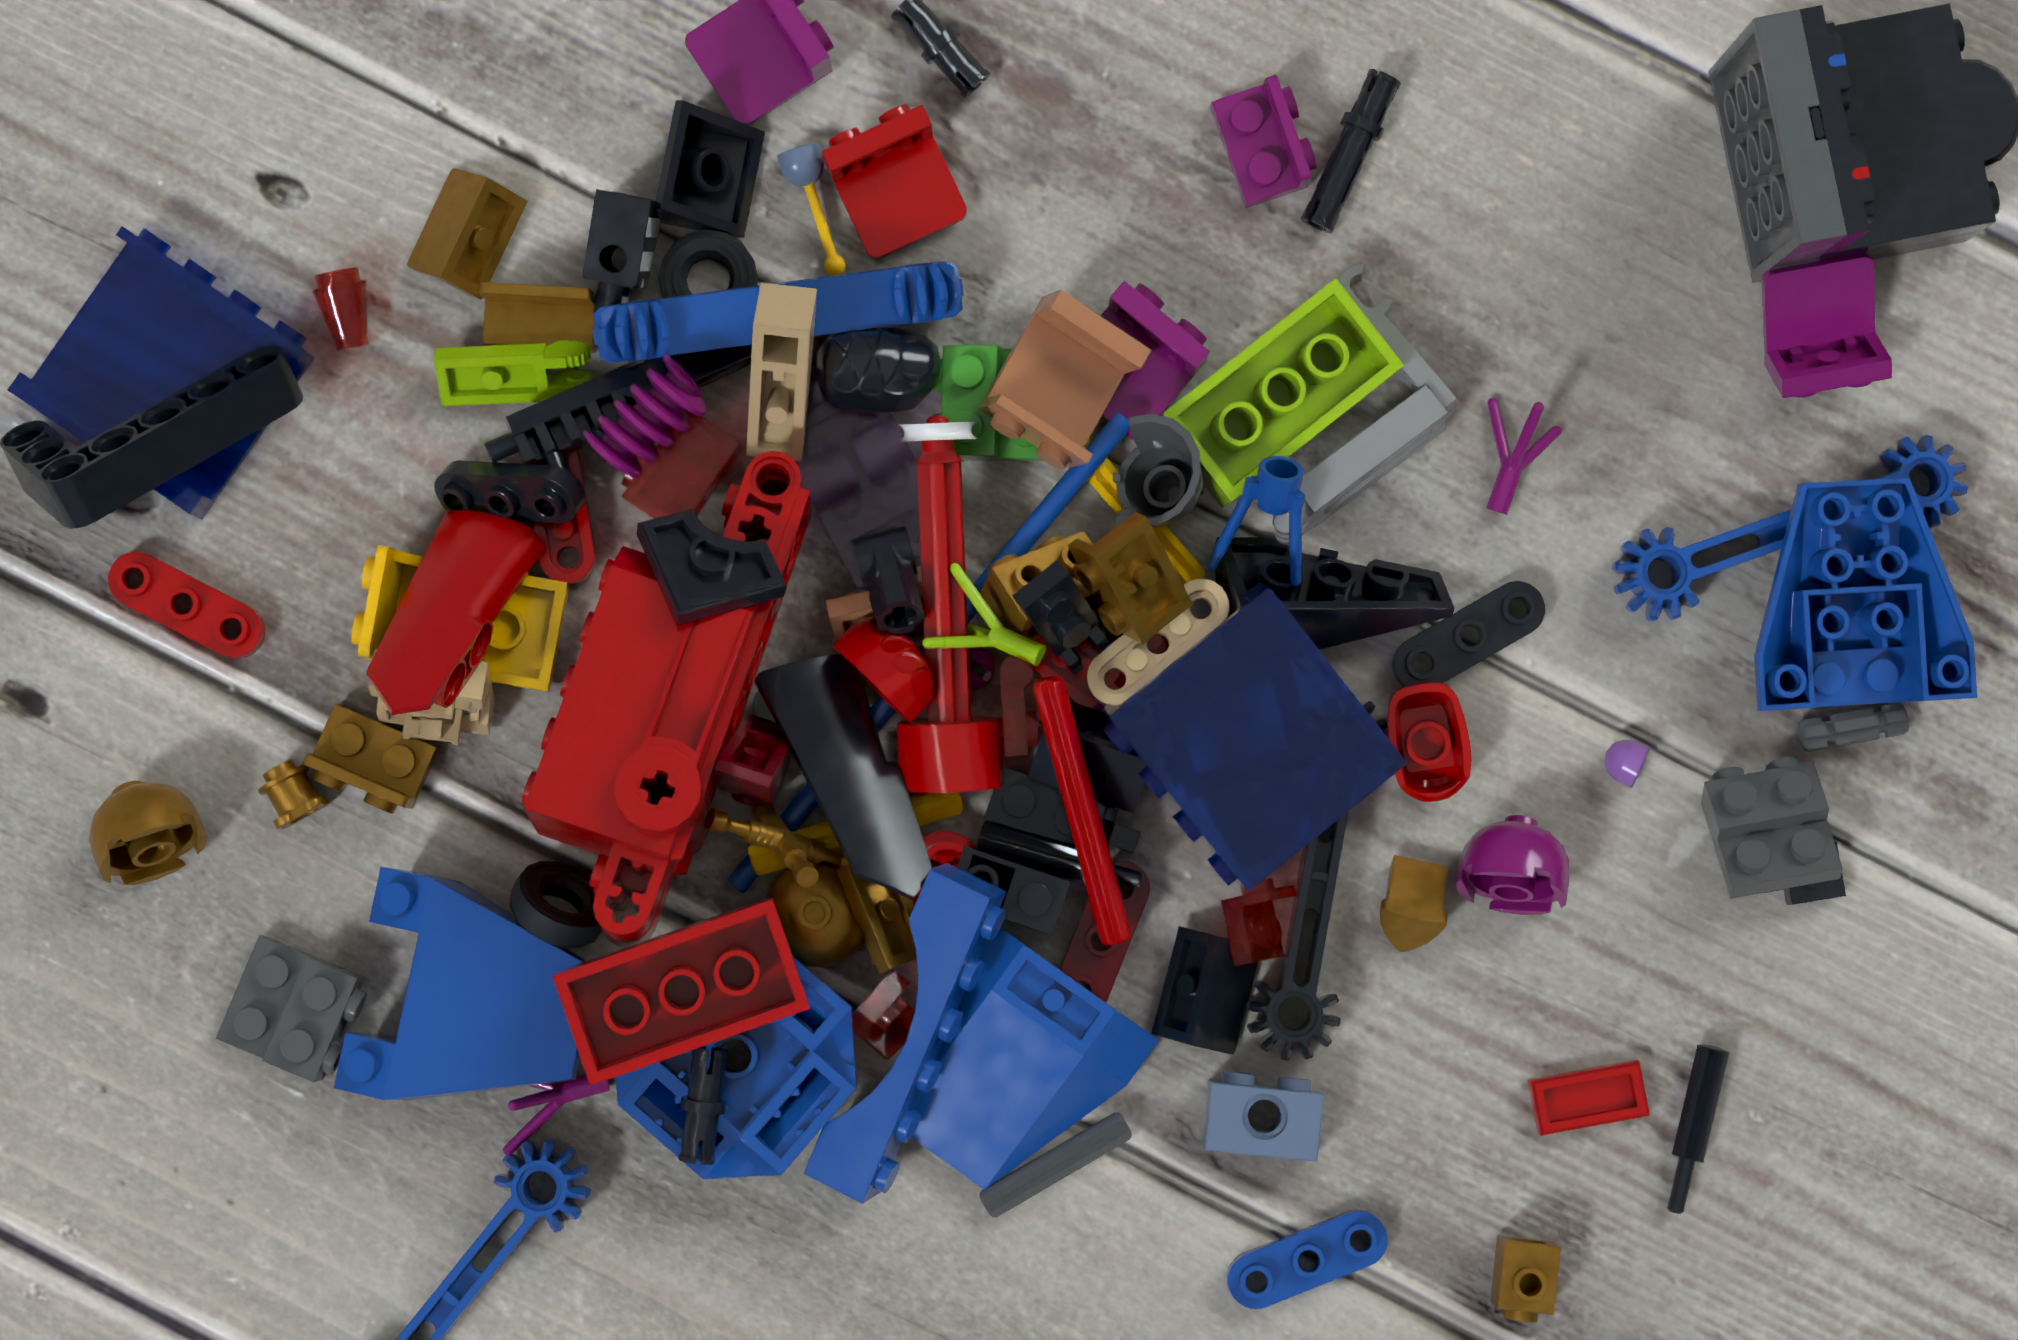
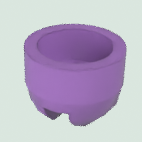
M1621 740L1612 744L1605 755L1607 772L1617 782L1632 788L1643 767L1650 747L1632 740Z

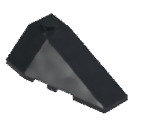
M1233 537L1215 570L1216 583L1223 588L1229 600L1228 617L1224 626L1219 630L1229 660L1281 646H1286L1288 656L1293 657L1452 617L1455 609L1440 572L1377 559L1369 562L1367 566L1348 563L1337 559L1338 551L1320 548L1318 556L1302 553L1301 583L1298 586H1293L1290 582L1289 550H1286L1287 545L1281 544L1271 537Z

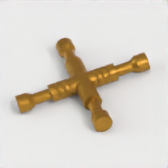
M764 803L759 807L751 806V813L756 821L749 819L746 823L730 818L725 811L711 808L705 818L704 827L706 830L715 833L727 831L740 835L742 841L777 851L785 865L793 870V877L801 887H811L818 880V871L812 863L820 864L823 861L836 865L838 868L849 864L843 852L826 848L824 842L792 833L782 818L775 815L774 806Z

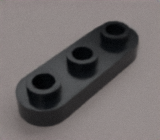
M457 460L451 462L443 470L434 484L435 493L446 511H479L502 516L514 521L564 524L574 518L586 501L584 487L578 478L568 470L554 465Z
M1522 581L1509 582L1453 613L1452 617L1445 618L1403 642L1394 653L1392 670L1396 680L1403 687L1422 682L1444 683L1532 633L1540 626L1545 615V603L1542 595L1529 583ZM1512 599H1520L1526 604L1527 613L1522 619H1517L1510 615L1508 605ZM1464 626H1472L1477 629L1479 641L1475 646H1467L1462 642L1460 632ZM1418 653H1424L1431 659L1432 666L1426 674L1418 673L1413 668L1412 660Z

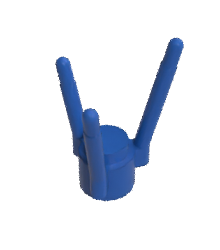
M1269 456L1260 462L1257 476L1245 478L1242 495L1206 563L1207 571L1213 572L1216 570L1252 501L1257 500V505L1262 511L1273 515V526L1276 515H1283L1289 512L1290 582L1293 586H1298L1301 583L1302 508L1305 494L1300 491L1304 471L1298 462L1283 456Z

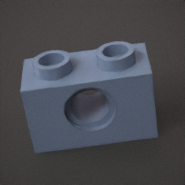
M1222 1071L1221 1081L1208 1080L1202 1147L1205 1151L1317 1162L1324 1094L1320 1091L1310 1090L1311 1080L1278 1077L1277 1087L1255 1085V1074ZM1259 1100L1273 1101L1278 1110L1275 1124L1266 1130L1252 1128L1248 1121L1250 1107Z

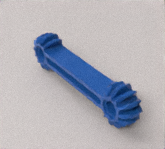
M949 261L926 262L773 283L817 289L814 336L942 320L944 318H952L963 310L962 296H964L962 279H959L957 265ZM760 285L618 303L600 307L593 313L595 328H592L594 343L598 345L599 358L608 363L631 362L660 358L664 354L670 356L751 345Z
M1925 435L1921 437L1917 445H1915L1910 437H1905L1897 441V452L1886 449L1879 455L1881 462L1889 471L1886 476L1878 479L1908 478L1912 469L1923 471L1929 479L1930 488L1926 496L1917 495L1929 528H1933L1941 524V513L1952 516L1959 511L1957 502L1952 496L1966 494L1968 486L1962 482L1954 481V476L1964 472L1966 465L1963 462L1949 465L1947 460L1954 450L1953 446L1949 444L1942 446L1934 453L1935 443L1932 436ZM1791 509L1683 548L1674 546L1675 534L1673 528L1666 527L1662 529L1658 541L1650 529L1642 530L1639 532L1640 546L1631 541H1626L1621 546L1623 554L1630 561H1616L1612 565V571L1617 574L1627 575L1628 580L1615 585L1614 591L1616 594H1623L1629 590L1633 592L1634 596L1626 605V609L1629 612L1638 610L1646 602L1645 614L1648 621L1658 620L1662 607L1670 620L1681 617L1680 602L1692 608L1700 601L1697 595L1689 588L1691 581L1781 550ZM1749 534L1754 535L1758 539L1756 549L1702 568H1696L1691 563V556L1698 552ZM1652 560L1663 561L1670 567L1672 582L1667 589L1657 588L1650 582L1647 571Z
M547 1138L544 1140L541 1155L539 1156L534 1143L528 1140L521 1144L524 1161L512 1153L507 1154L503 1158L506 1167L515 1175L498 1174L495 1176L494 1183L500 1187L511 1188V1197L396 1340H411L424 1322H431L435 1326V1332L429 1340H443L541 1217L546 1216L550 1228L555 1233L564 1229V1220L561 1212L575 1220L580 1217L582 1210L570 1197L586 1199L590 1196L591 1189L584 1185L574 1184V1180L586 1175L589 1169L587 1165H579L570 1170L566 1165L576 1154V1150L573 1147L566 1148L556 1158L554 1157L556 1141L555 1139ZM543 1171L554 1178L557 1190L552 1200H538L530 1192L529 1180L534 1172ZM515 1209L521 1210L524 1214L523 1223L484 1271L476 1270L473 1266V1261Z

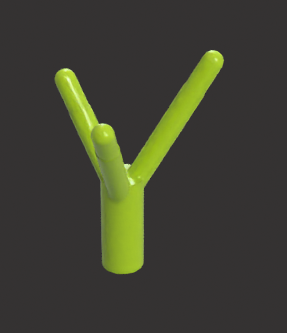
M957 563L951 564L950 572L990 629L968 623L969 636L926 637L922 641L923 647L927 649L994 647L1038 666L1044 657L1046 646L1005 628L961 566Z

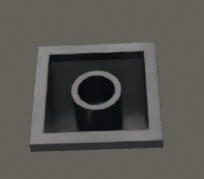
M676 100L654 210L660 222L699 231L710 229L726 232L735 238H744L765 131L684 100Z

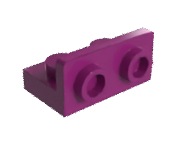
M1277 75L1265 78L1263 85L1211 102L1210 107L1245 208L1308 188L1312 179L1310 171L1317 169L1315 155L1307 137L1299 140L1293 123V119L1299 118L1295 97L1289 86L1281 88Z

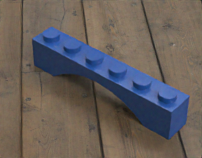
M948 863L929 870L909 918L916 947L918 989L915 1014L906 1043L892 1069L874 1091L852 1109L828 1121L823 1126L803 1174L862 1204L881 1192L885 1194L890 1189L900 1168V1163L894 1161L901 1142L906 1144L911 1139L921 1118V1113L915 1111L922 1092L928 1093L940 1074L942 1063L936 1059L943 1042L949 1043L961 1024L963 1012L957 1009L965 990L968 992L972 991L982 974L984 961L979 959L986 940L992 941L996 937L1005 919L1006 910L1000 907L1006 891Z

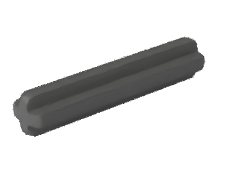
M1119 1112L1113 1113L996 1181L985 1190H982L980 1192V1200L990 1216L998 1217L1130 1140L1132 1137L1131 1130Z

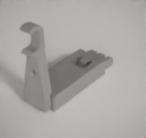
M1364 264L1349 267L1342 274L1339 282L1405 365L1396 373L1411 391L1412 395L1303 476L1300 491L1305 494L1302 508V535L1313 527H1317L1444 432L1447 419L1455 413L1457 398L1387 318L1391 312L1393 300L1382 299L1378 306L1367 308L1351 291L1350 287L1354 282L1362 281ZM1289 512L1283 515H1276L1274 519L1276 540L1284 545H1289Z

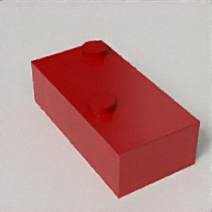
M772 896L556 971L552 976L590 1086L810 1009Z

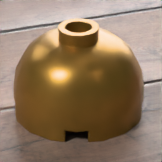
M129 781L116 787L112 791L111 796L95 812L89 833L92 855L104 881L111 883V875L120 876L124 885L150 882L176 872L185 866L183 860L177 857L189 852L193 846L198 855L204 849L208 839L197 810L185 794L167 784L157 782L143 783L141 781Z
M823 861L820 864L812 863L818 871L819 877L813 886L807 888L801 887L793 877L792 869L784 868L771 881L764 899L773 897L792 955L806 967H828L848 959L865 941L859 922L855 919L836 870L839 868L836 865Z

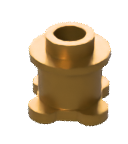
M292 759L265 772L262 776L266 784L258 789L260 795L267 794L279 818L273 821L277 829H286L331 803L328 796H318L306 774L310 770L309 766L303 764L296 767Z

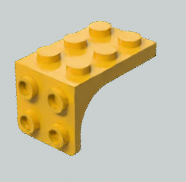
M378 545L375 556H367L362 573V588L369 590L365 612L358 611L356 613L351 635L352 644L358 645V656L372 661L374 650L378 649L423 556L402 552L384 545ZM527 575L519 589L512 594L493 622L491 642L482 662H488L492 683L551 692L570 585L567 584L568 582Z

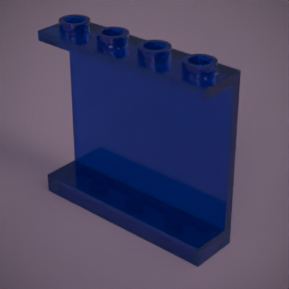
M122 226L116 236L125 241L126 245L33 378L19 372L8 388V391L85 443L258 347L266 345L281 346L297 383L315 357L302 348L307 338L289 325L279 320L275 327L272 328L256 317L262 308L235 289L229 297H226L211 286L217 277L196 262L188 259L182 267L166 256L171 246L145 228L136 236ZM268 425L153 490L190 515L203 520Z
M1260 582L1242 596L1246 601L1245 605L1117 708L1109 703L1101 710L1111 722L1103 731L1123 755L1133 750L1146 766L1138 772L1145 784L1158 799L1167 793L1179 807L1180 811L1172 817L1193 843L1202 837L1215 854L1208 858L1207 861L1227 886L1237 880L1248 892L1408 764L1272 589Z

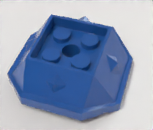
M794 956L793 958L810 1009L705 1045L706 1049L709 1050L707 1070L709 1069L711 1046L723 1048L724 1044L731 1039L745 1042L751 1050L752 1058L749 1066L741 1071L732 1070L725 1065L721 1099L727 1102L725 1114L719 1115L714 1153L715 1163L711 1165L700 1164L701 1160L697 1159L700 1140L697 1146L696 1163L684 1162L702 1179L782 1175L857 1088L852 1006ZM691 1051L615 1077L618 1106L677 1157L681 1152L685 1110L680 1109L681 1097L688 1095L693 1054Z

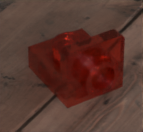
M1273 878L1253 881L1240 885L1241 896L1221 900L1235 966L1285 956L1281 941V925L1276 918L1273 902L1297 896L1295 885L1275 888Z
M894 969L865 999L852 1016L854 1033L886 1060L891 1059L906 1042L915 1014V1010L900 998L910 983Z

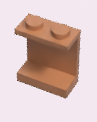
M1058 290L1041 298L978 409L992 418L990 425L1001 434L1015 440H1019L1022 437L1037 447L1036 455L1047 464L1058 469L1088 464L1093 453L1084 448L1086 442L1124 375L1141 369L1151 349L1064 291Z

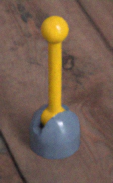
M819 143L799 146L777 155L781 171L786 179L805 189L827 257L824 261L825 271L831 276L842 274L846 263L843 257L836 253L815 187V183L820 179L824 170L823 155Z

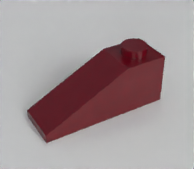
M746 713L717 759L714 771L720 790L732 793L731 797L739 803L754 807L762 806L763 803L773 806L781 791L792 752L776 722Z

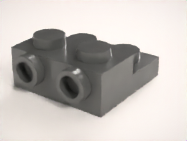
M1781 757L1770 762L1766 766L1765 771L1744 774L1743 769L1740 767H1727L1714 773L1710 781L1704 782L1701 806L1730 899L1841 878L1843 867L1827 822L1829 806L1814 761L1799 764L1795 757Z
M259 935L215 1039L261 1057L263 1062L311 1082L323 1080L325 1073L333 1075L339 1065L343 1043L338 1041L346 1022L355 1023L362 1011L367 992L360 989L365 977L265 935Z

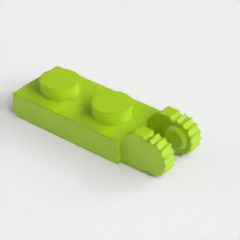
M558 340L546 346V343L444 347L436 348L433 357L441 405L444 406L540 402L594 378L593 373L591 374L586 369H563L553 375L550 374V369L580 367L589 362V359H591L589 344L581 340Z

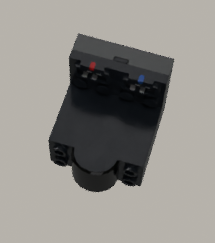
M1950 3L1835 25L1833 21L1826 22L1822 5L1757 17L1749 23L1710 68L1708 73L1752 283L1762 281V276L1766 271L1866 252L1874 260L1962 243L1996 222L1995 214L1999 212L2000 207L1999 194L1995 183L1988 181L1986 171L2001 161L2015 145L2018 136V97L2012 83L1998 68L1982 60L1962 59L1960 52L1965 47L1964 30L1960 20L1957 18L1953 19Z

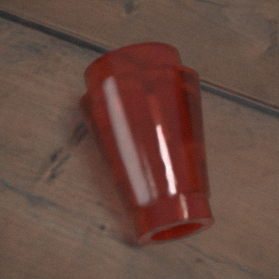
M358 267L315 275L317 289L312 290L332 340L335 342L336 351L368 345L366 280L360 279Z

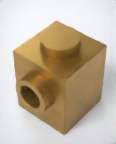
M1497 1235L1490 1302L1498 1309H1505V1319L1535 1323L1538 1322V1313L1554 1315L1561 1252L1560 1246L1552 1241Z

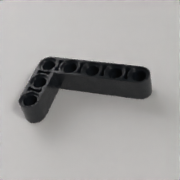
M266 345L247 352L78 447H75L46 422L41 420L26 422L14 427L1 438L0 445L24 492L64 527L69 529L81 528L100 520L286 415L300 405L304 396L281 346Z

